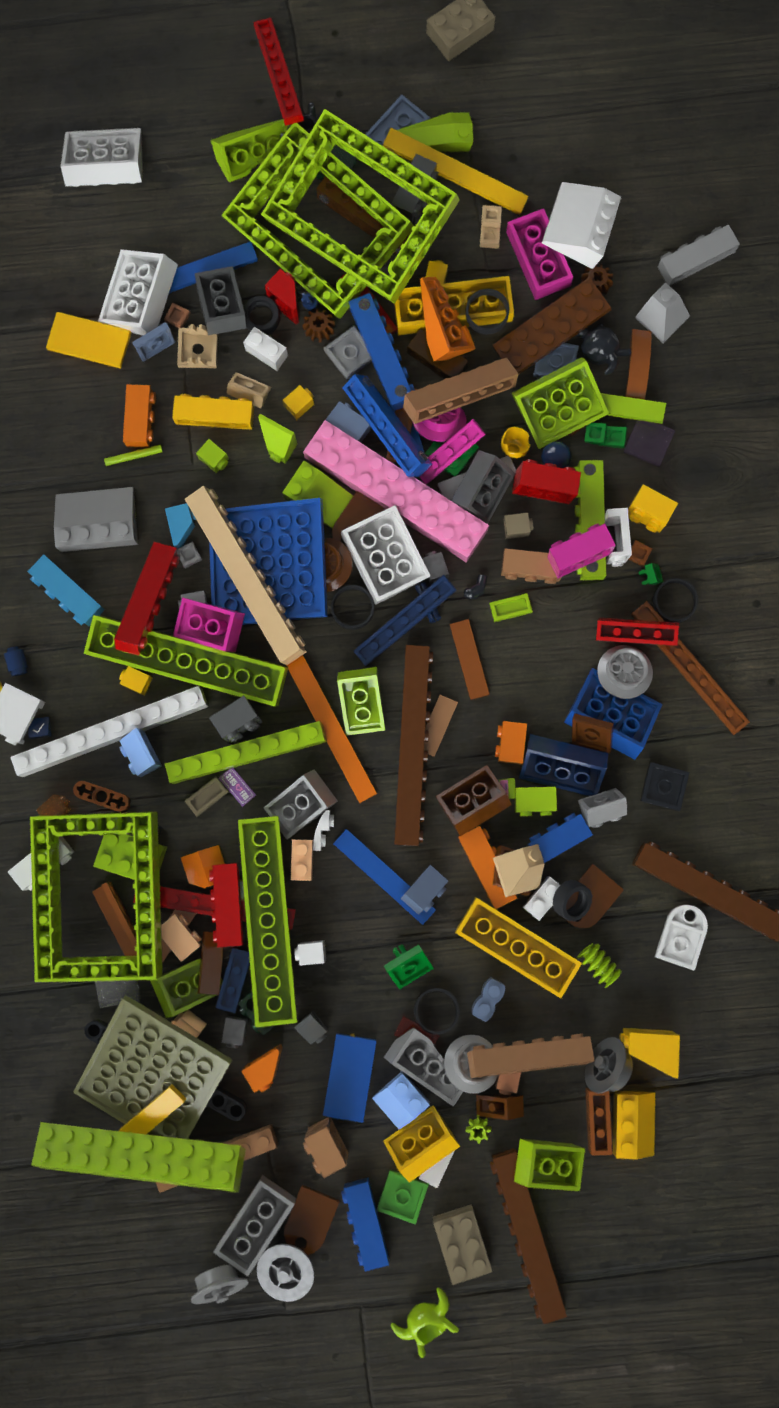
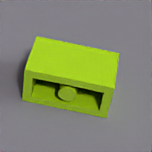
M556 787L515 788V813H520V816H532V812H540V816H552V812L557 811Z

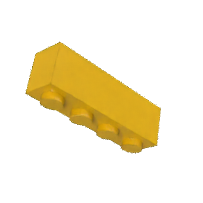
M181 394L174 397L173 420L177 425L252 430L254 405L247 398L230 400L228 397H219V399H215L206 395L192 397L189 394Z

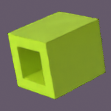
M210 439L196 453L198 458L215 473L223 470L228 464L227 460L229 458L227 453Z

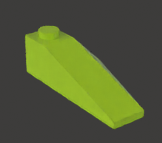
M283 119L229 133L211 140L215 158L228 182L247 176L254 167L264 161L281 139L280 134L286 133L289 125L285 126Z

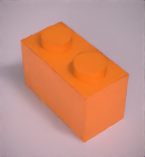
M503 721L502 726L498 725L497 737L500 738V745H496L495 757H498V762L523 764L527 724Z

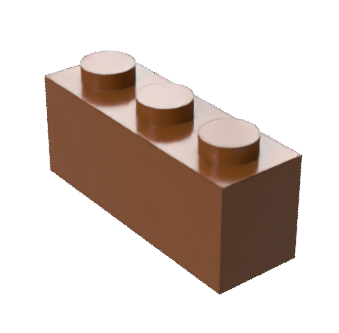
M585 1088L588 1151L591 1156L612 1155L609 1091L595 1093L589 1088Z

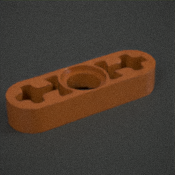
M79 781L74 785L73 792L77 798L118 812H124L130 807V799L124 794L86 781ZM85 784L86 789L93 791L92 799H90L91 794L83 793L81 795L79 787H83ZM100 791L107 793V799L104 802L97 800V794ZM112 793L114 794V799L120 800L122 797L125 806H121L119 809L118 804L111 802V806H109Z

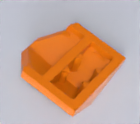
M219 845L181 857L188 883L202 888L213 885L209 878V870H212V865L225 864Z

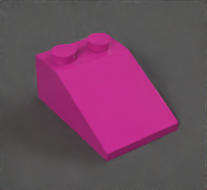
M182 598L173 636L225 652H236L245 613Z

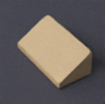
M236 372L228 383L227 394L237 399L247 398L253 402L254 406L262 408L271 387Z

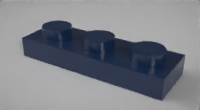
M232 948L216 1008L236 1013L250 964L249 952Z

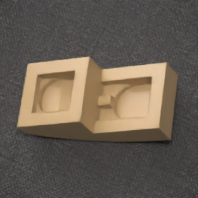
M483 205L480 247L499 248L502 206Z

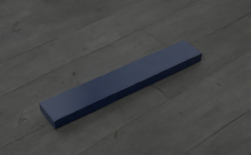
M443 575L358 646L354 653L365 666H368L455 593L457 589Z

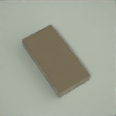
M214 777L185 800V803L198 817L225 796L228 790L217 777Z

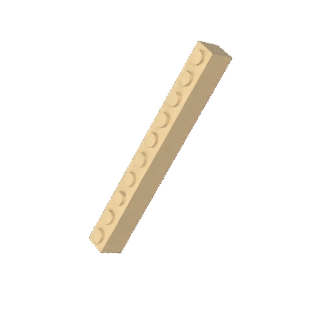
M202 486L186 497L185 501L280 663L288 665L306 653L303 647L305 642L300 635H296L294 631L295 625L284 615L286 612L285 608L280 602L277 603L274 598L276 596L274 590L265 583L266 577L264 573L257 569L255 558L246 551L247 545L245 541L238 537L236 526L227 519L226 515L228 513L217 502V499H219L213 489L209 490Z

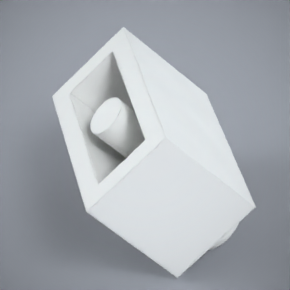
M255 327L243 342L247 352L276 371L279 370L288 357L285 346Z
M547 876L522 907L536 920L540 921L553 905L554 894L560 885L550 876Z
M325 940L300 942L298 947L295 948V960L299 961V965L325 963Z

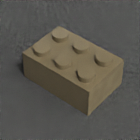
M455 0L427 19V34L446 59L450 61L494 30L495 16L482 0Z
M472 1204L433 1217V1224L452 1285L492 1272Z

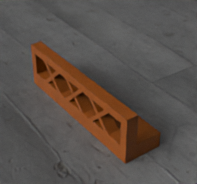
M106 882L98 889L92 891L124 955L137 956V951H135L137 939L134 925L112 882Z

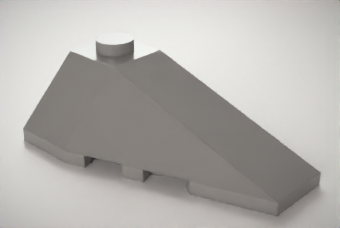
M414 1028L396 1039L384 1056L392 1065L453 1107L463 1093L448 1079L444 1068V1059L436 1050L432 1041Z

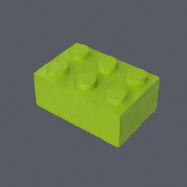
M119 833L104 835L93 867L135 880L134 867L132 868V863H134L133 835H119ZM158 844L160 871L167 846Z
M520 1139L514 1182L531 1188L580 1191L585 1148L570 1143Z

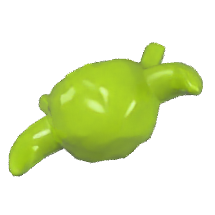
M440 1288L436 1290L439 1297L438 1304L423 1302L414 1306L407 1317L408 1328H401L395 1323H391L394 1333L399 1338L416 1340L420 1358H424L426 1355L424 1345L434 1340L446 1329L452 1333L459 1331V1328L452 1324L445 1316L449 1309V1301L445 1292Z

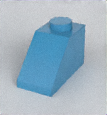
M187 503L165 508L173 546L177 549L184 545L195 527L194 520L196 518Z

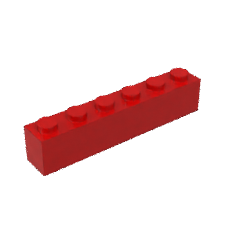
M157 542L153 543L114 638L116 650L139 655L141 649H145L148 640L147 634L153 630L154 616H158L160 612V601L165 599L167 593L166 586L168 583H171L173 568H177L179 563L176 547Z

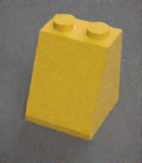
M623 1028V1033H620L619 1040L623 1042L628 1054L673 1078H678L680 1035L669 1030Z

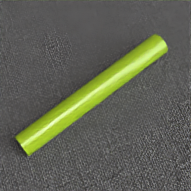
M161 445L105 458L104 461L106 466L161 453L163 450Z

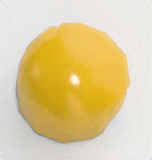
M516 426L508 428L501 439L503 452L511 458L524 457L531 446L529 444L528 432Z

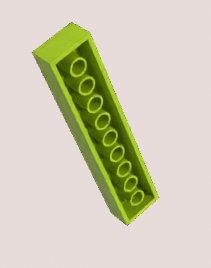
M93 615L83 654L231 695L245 696L247 699L271 706L279 705L288 671L286 666L235 652H225L154 630L148 632L147 645L145 649H141L139 655L127 653L115 648L114 638L121 621Z
M279 816L238 820L255 1027L297 1023Z
M41 1122L31 1165L43 1169L239 1193L246 1149L240 1145Z

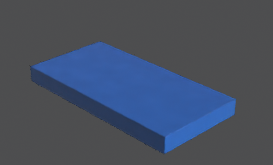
M340 1033L336 1034L323 1116L363 1123L377 1040Z

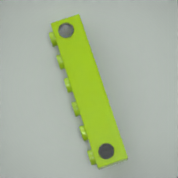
M581 460L577 467H574L576 471L581 472L579 491L575 497L578 498V505H575V517H578L579 524H576L575 533L581 532L583 534L588 531L589 527L595 524L600 526L605 524L603 460ZM606 557L576 570L577 575H580V580H604L606 577Z

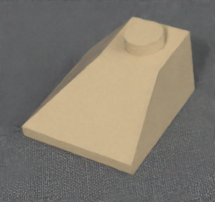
M538 844L493 858L505 897L535 890L540 887L545 863Z

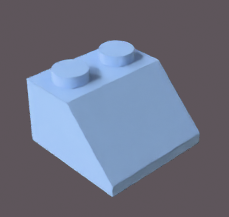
M136 728L120 740L122 745L119 747L124 757H128L130 761L128 766L133 775L136 774L138 777H142L162 767L143 730Z
M403 1071L372 1097L398 1129L413 1121L430 1106L429 1100Z

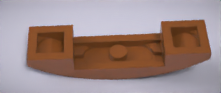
M632 329L630 342L632 354L629 361L625 397L645 400L651 355V331Z

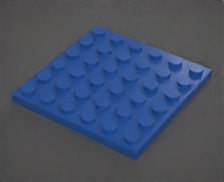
M313 498L226 508L228 513L226 515L227 519L234 523L237 528L236 534L245 541L247 545L246 551L248 554L251 553L257 562L255 566L264 573L266 577L264 581L267 586H271L276 594L274 598L277 603L280 602L285 608L286 612L284 615L286 618L299 620L328 617L322 499ZM209 542L211 605L245 613L242 625L256 624L255 618Z

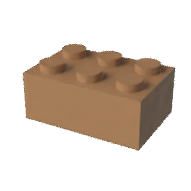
M327 1117L308 1127L303 1145L307 1154H312L315 1160L313 1165L318 1174L321 1173L323 1178L347 1166L349 1152L331 1117Z

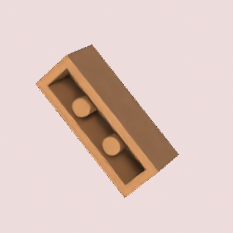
M504 549L501 576H505L506 579L516 580L519 577L525 578V581L536 582L538 579L545 580L544 582L548 584H556V581L560 582L562 578L557 579L547 558L548 553Z

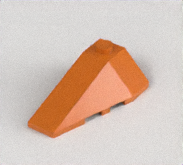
M422 277L420 284L427 344L433 360H449L475 350L476 348L467 326H462L457 318L459 313L449 305V297L436 277Z

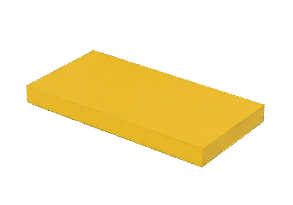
M56 312L46 348L50 351L121 368L131 331Z

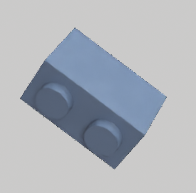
M339 401L326 421L362 443L372 429L362 414L359 415L354 411L355 409L348 403L343 404Z
M430 865L401 899L418 915L423 910L427 912L434 905L432 902L434 897L437 896L439 898L446 891L444 886L448 880Z

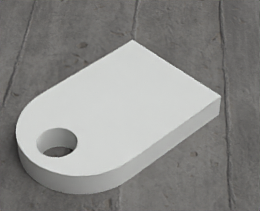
M691 905L675 907L667 916L654 957L695 971L708 928L704 913ZM687 910H692L695 913V918L692 921L685 919L684 915Z

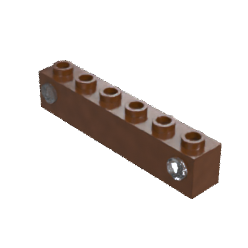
M327 177L316 188L318 200L373 238L377 236L376 233L380 229L385 228ZM408 235V236L405 238V240L402 242L403 244L406 242V240L408 239L409 235ZM400 246L396 249V254L401 250Z

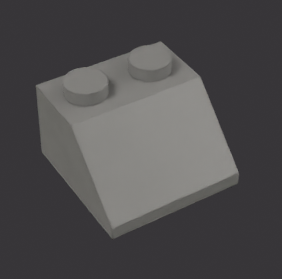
M616 788L578 800L583 818L588 827L597 828L602 826L604 822L618 821L622 819V816L627 815L626 797Z

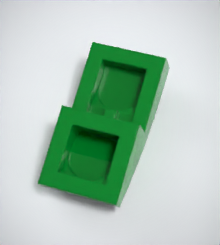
M590 423L586 426L585 443L625 448L627 427L607 426L605 423Z

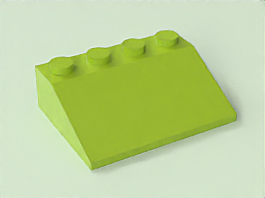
M582 357L512 392L518 409L538 449L609 414L589 365Z

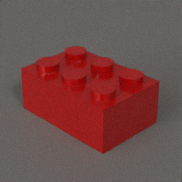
M526 460L515 471L512 494L569 504L578 495L581 472L576 471L572 467H565L563 469L551 463L542 465L537 464L535 460Z

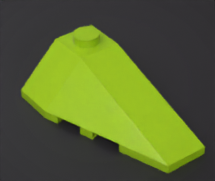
M450 112L397 130L437 151L470 152L473 144V124L469 113Z

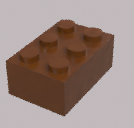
M487 765L436 796L441 808L460 836L512 805L507 792Z

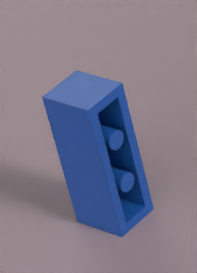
M573 813L564 818L565 822L558 826L555 823L546 828L548 832L542 836L540 833H537L530 837L531 842L527 846L538 844L545 863L591 837L593 834L581 814L576 816Z

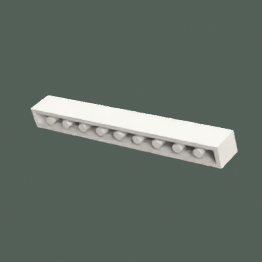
M196 686L12 756L11 760L17 776L25 777L120 741L136 728L146 731L209 706L202 688Z

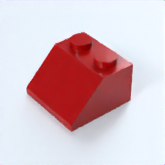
M279 269L266 283L267 297L276 303L279 311L297 325L299 323V311L295 278L289 272L285 273Z

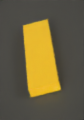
M171 1084L118 1131L148 1134L183 1104L186 1097Z

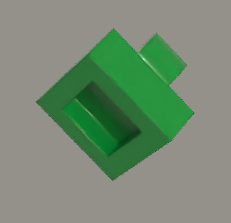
M650 563L645 565L646 570L639 571V575L647 574L648 576L647 580L642 582L643 585L664 583L659 564Z

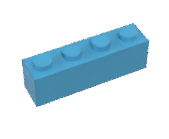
M44 554L27 571L32 575L30 580L38 587L42 584L46 588L44 592L51 599L56 597L60 601L58 605L66 612L70 610L74 613L73 619L81 626L84 623L90 626L93 615H101L105 610Z

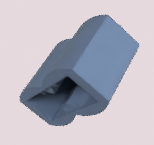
M493 977L488 978L483 984L481 995L476 998L472 1005V1014L487 1022L495 1011V1004L504 995L505 985Z

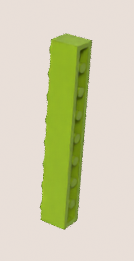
M317 721L165 763L169 783L176 784L327 742L322 723Z

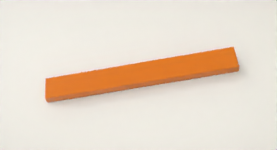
M300 656L286 666L315 721L322 723L327 743L357 800L361 803L377 793L304 656Z

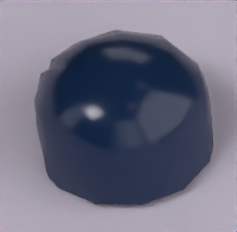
M551 442L543 449L541 459L544 465L551 463L555 464L558 468L564 469L570 465L572 453L563 442Z

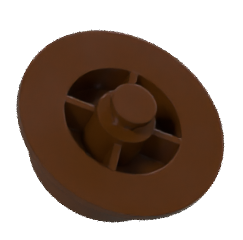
M324 538L326 592H332L342 587L349 579L353 562L350 551L342 542L332 538Z

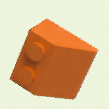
M281 1044L243 1068L242 1073L254 1093L258 1090L262 1093L274 1083L273 1079L277 1073L283 1048Z

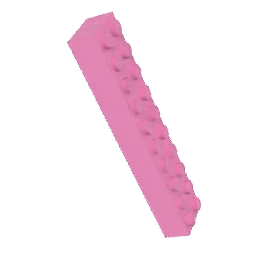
M324 420L303 451L305 459L356 492L359 491L383 508L388 509L396 505L404 523L466 563L488 531V524L415 477H408L401 468Z

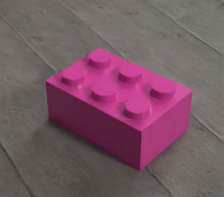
M595 524L589 527L588 531L583 534L578 532L571 535L568 541L562 542L561 540L552 544L547 558L558 579L609 556L615 548V543L606 524L601 526Z

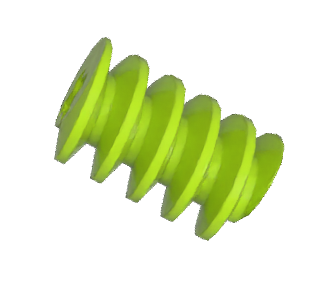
M592 943L578 954L577 959L584 957L585 959L582 964L589 963L588 972L595 970L593 977L600 976L601 978L598 983L605 982L604 988H606L619 978L622 971L621 969L614 970L616 964H609L610 956L604 957L606 952L604 950L598 951L600 945H593Z

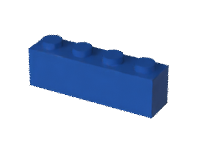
M369 1178L346 1183L341 1194L344 1204L348 1203V1222L354 1226L355 1232H352L354 1245L358 1244L360 1252L357 1253L359 1265L364 1266L365 1272L388 1266L389 1256Z

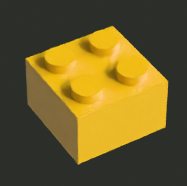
M643 484L628 509V518L635 523L640 522L646 525V528L651 532L660 533L668 523L678 503Z

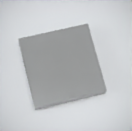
M355 326L323 348L346 380L372 362L361 334Z

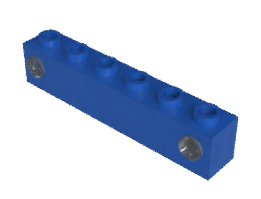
M368 293L348 301L350 311L392 410L396 411L403 408L405 394L415 391L412 384L409 385L407 382L409 375L406 368L401 367L399 363L402 359L398 349L394 351L392 346L394 340L391 333H387L385 330L387 323L384 316H380L377 311L380 309L377 299H372L371 294Z
M354 374L342 387L405 474L408 477H420L432 465L431 461L373 385L372 381L367 376Z

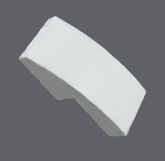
M325 810L319 820L314 835L313 851H322V847L326 846V835H322V831H330V827H334V815H330V810Z

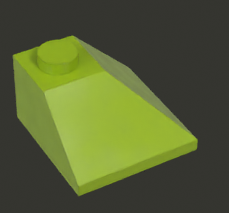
M260 414L258 418L270 458L277 463L281 461L286 464L297 446L295 433Z

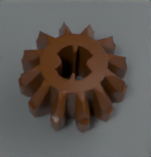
M601 263L599 267L595 266L593 269L586 267L585 273L581 275V280L585 281L590 277L601 294H607L609 288L613 285V274L609 273V267L603 269V264Z
M318 308L316 313L309 311V317L304 316L305 323L302 325L303 330H306V337L311 336V341H315L318 338L320 343L323 337L329 340V334H334L333 327H335V321H332V314L327 315V310L325 309L320 313Z

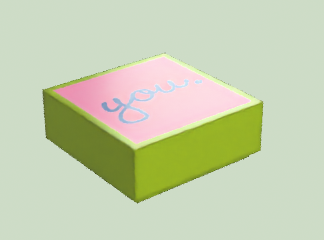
M515 778L500 779L499 783L507 792L509 799H514L516 797Z

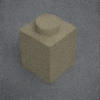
M528 513L504 516L503 523L506 539L528 537L530 535V530H533V520L529 518Z

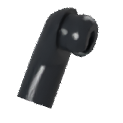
M478 575L476 585L466 588L464 596L472 600L483 595L487 576Z

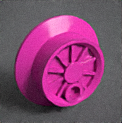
M460 407L417 424L413 423L416 431L426 439L446 442L466 425V415Z

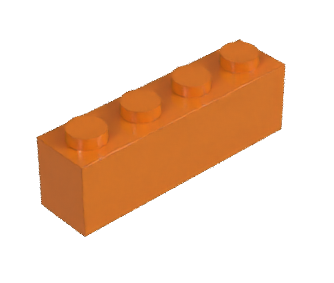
M478 826L459 836L458 839L494 909H498L517 899L516 895L505 897L503 888L493 885L495 868L493 858L496 857L497 850L495 846H490L488 842L490 836L485 828L481 829Z

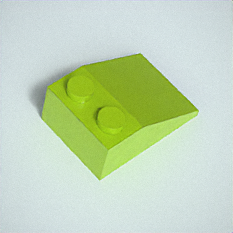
M306 461L302 462L282 492L284 499L287 501L321 498L323 501V524L333 529L334 524L353 498V495Z
M377 667L338 672L337 683L346 736L385 731Z
M201 958L164 973L163 976L156 980H150L166 1018L174 1017L217 996L197 994ZM222 978L220 980V990L223 983Z

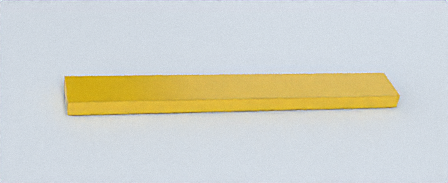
M390 128L383 143V147L411 162L416 154L436 162L439 176L518 215L521 214L528 199L527 195L393 128Z

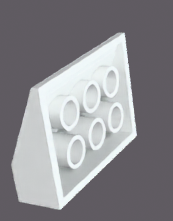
M141 128L66 132L61 160V170L65 186L77 187L80 185L96 186L99 184L115 185L118 183L134 184L142 182Z
M562 182L542 244L593 269L604 255L621 196L606 188Z
M121 250L98 322L127 329L139 335H145L157 328L178 264L165 254Z
M396 505L342 530L341 536L375 605L430 577Z

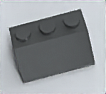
M478 450L451 501L488 524L515 473L497 456Z

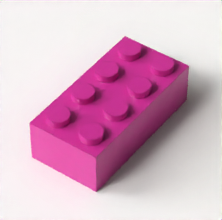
M544 208L509 221L506 231L535 300L571 287L573 275L564 254L542 244L549 222Z

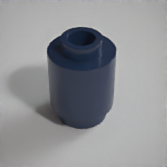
M19 646L8 648L7 653H4L8 672H11L12 677L28 673L24 649H19Z

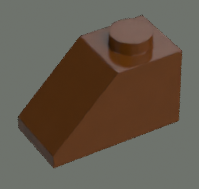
M476 1095L477 1115L503 1120L524 1117L522 1095Z

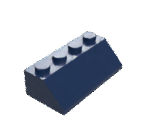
M530 734L519 779L593 796L598 794L607 769L608 753Z

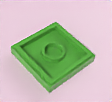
M390 1169L377 1211L416 1224L429 1184L417 1178L409 1183L400 1172Z

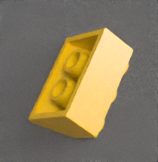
M615 1091L613 1109L614 1156L620 1159H641L654 1156L655 1092Z
M434 1105L383 1140L399 1172L409 1183L460 1147Z

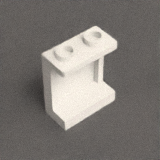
M628 508L607 509L605 524L606 526L615 527L617 552H611L606 560V564H612V567H620L632 555Z
M7 683L4 684L0 692V734L6 737L5 741L16 746L17 743L24 744L23 738L39 708L42 709L45 702Z

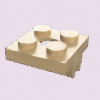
M191 324L189 328H179L178 368H217L218 334L208 336L207 328L202 324H199V327ZM201 344L204 347L203 352L195 354L193 352L194 345Z

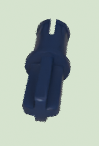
M303 292L301 294L303 296L301 299L303 306L309 311L316 312L315 308L319 309L317 299L310 293L306 294Z

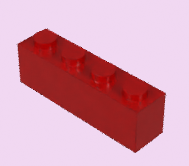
M599 618L597 621L596 640L678 645L679 623L613 618Z
M239 864L212 865V870H209L210 882H213L214 890L210 891L211 902H215V910H212V922H216V931H213V941L217 943V947L242 946L244 941Z

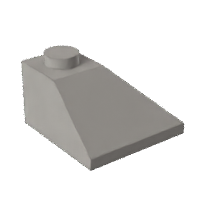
M665 282L652 295L635 318L646 329L651 331L659 341L664 343L690 315L680 295Z

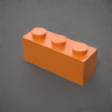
M126 384L123 442L126 447L149 448L150 442L153 441L151 423H154L155 414L152 411V404L156 402V394L152 391L150 385Z

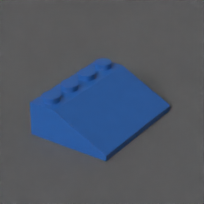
M591 668L564 723L572 727L574 714L614 723L612 748L635 760L645 747L662 704L644 694L631 699H621L609 694L600 684L597 670Z

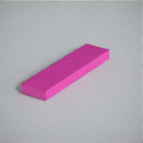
M472 419L428 457L432 465L420 476L424 484L427 485L486 435L475 419Z

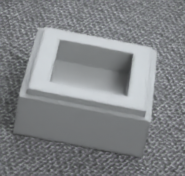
M193 542L177 549V555L184 568L202 560Z

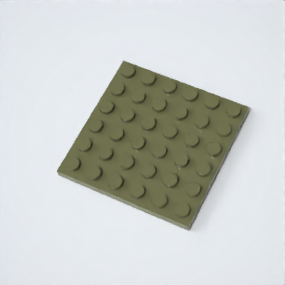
M125 995L73 1093L126 1124L173 1084L186 1097L185 1102L146 1135L188 1139L231 1064L232 1059Z

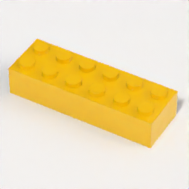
M509 276L441 284L449 297V305L459 313L457 318L462 326L470 327L466 320L467 302L475 292L481 289H494L502 293L509 304L507 322L513 321L514 308ZM421 286L404 288L394 304L398 335L418 333L421 328L426 331ZM480 296L470 304L468 309L471 320L478 326L502 323L506 317L504 304L494 296Z
M476 897L455 930L456 934L559 998H562L582 964Z

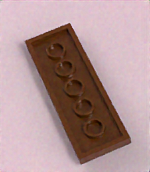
M589 277L493 344V348L501 359L507 357L519 375L612 310L611 306Z

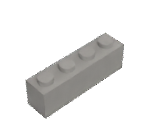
M729 224L723 228L719 226L707 236L701 235L689 245L686 243L680 246L678 251L664 254L661 257L658 269L666 283L670 286L735 253L740 243Z

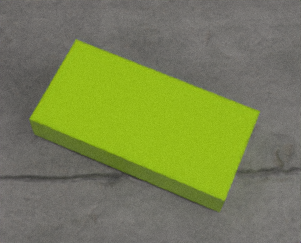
M528 593L489 603L494 622L533 612Z

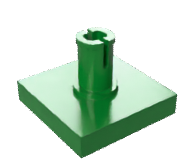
M419 944L408 951L404 945H398L402 953L400 954L395 947L393 953L397 958L384 965L387 973L399 990L434 969Z

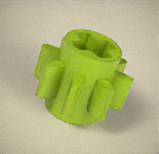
M477 1115V1119H469L470 1126L466 1127V1132L470 1133L469 1140H477L478 1144L483 1139L488 1140L489 1135L487 1133L491 1132L492 1127L487 1126V1118L483 1120Z

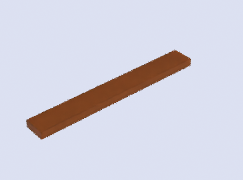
M648 601L631 614L635 620L665 622ZM679 638L677 646L656 644L733 735L750 723Z

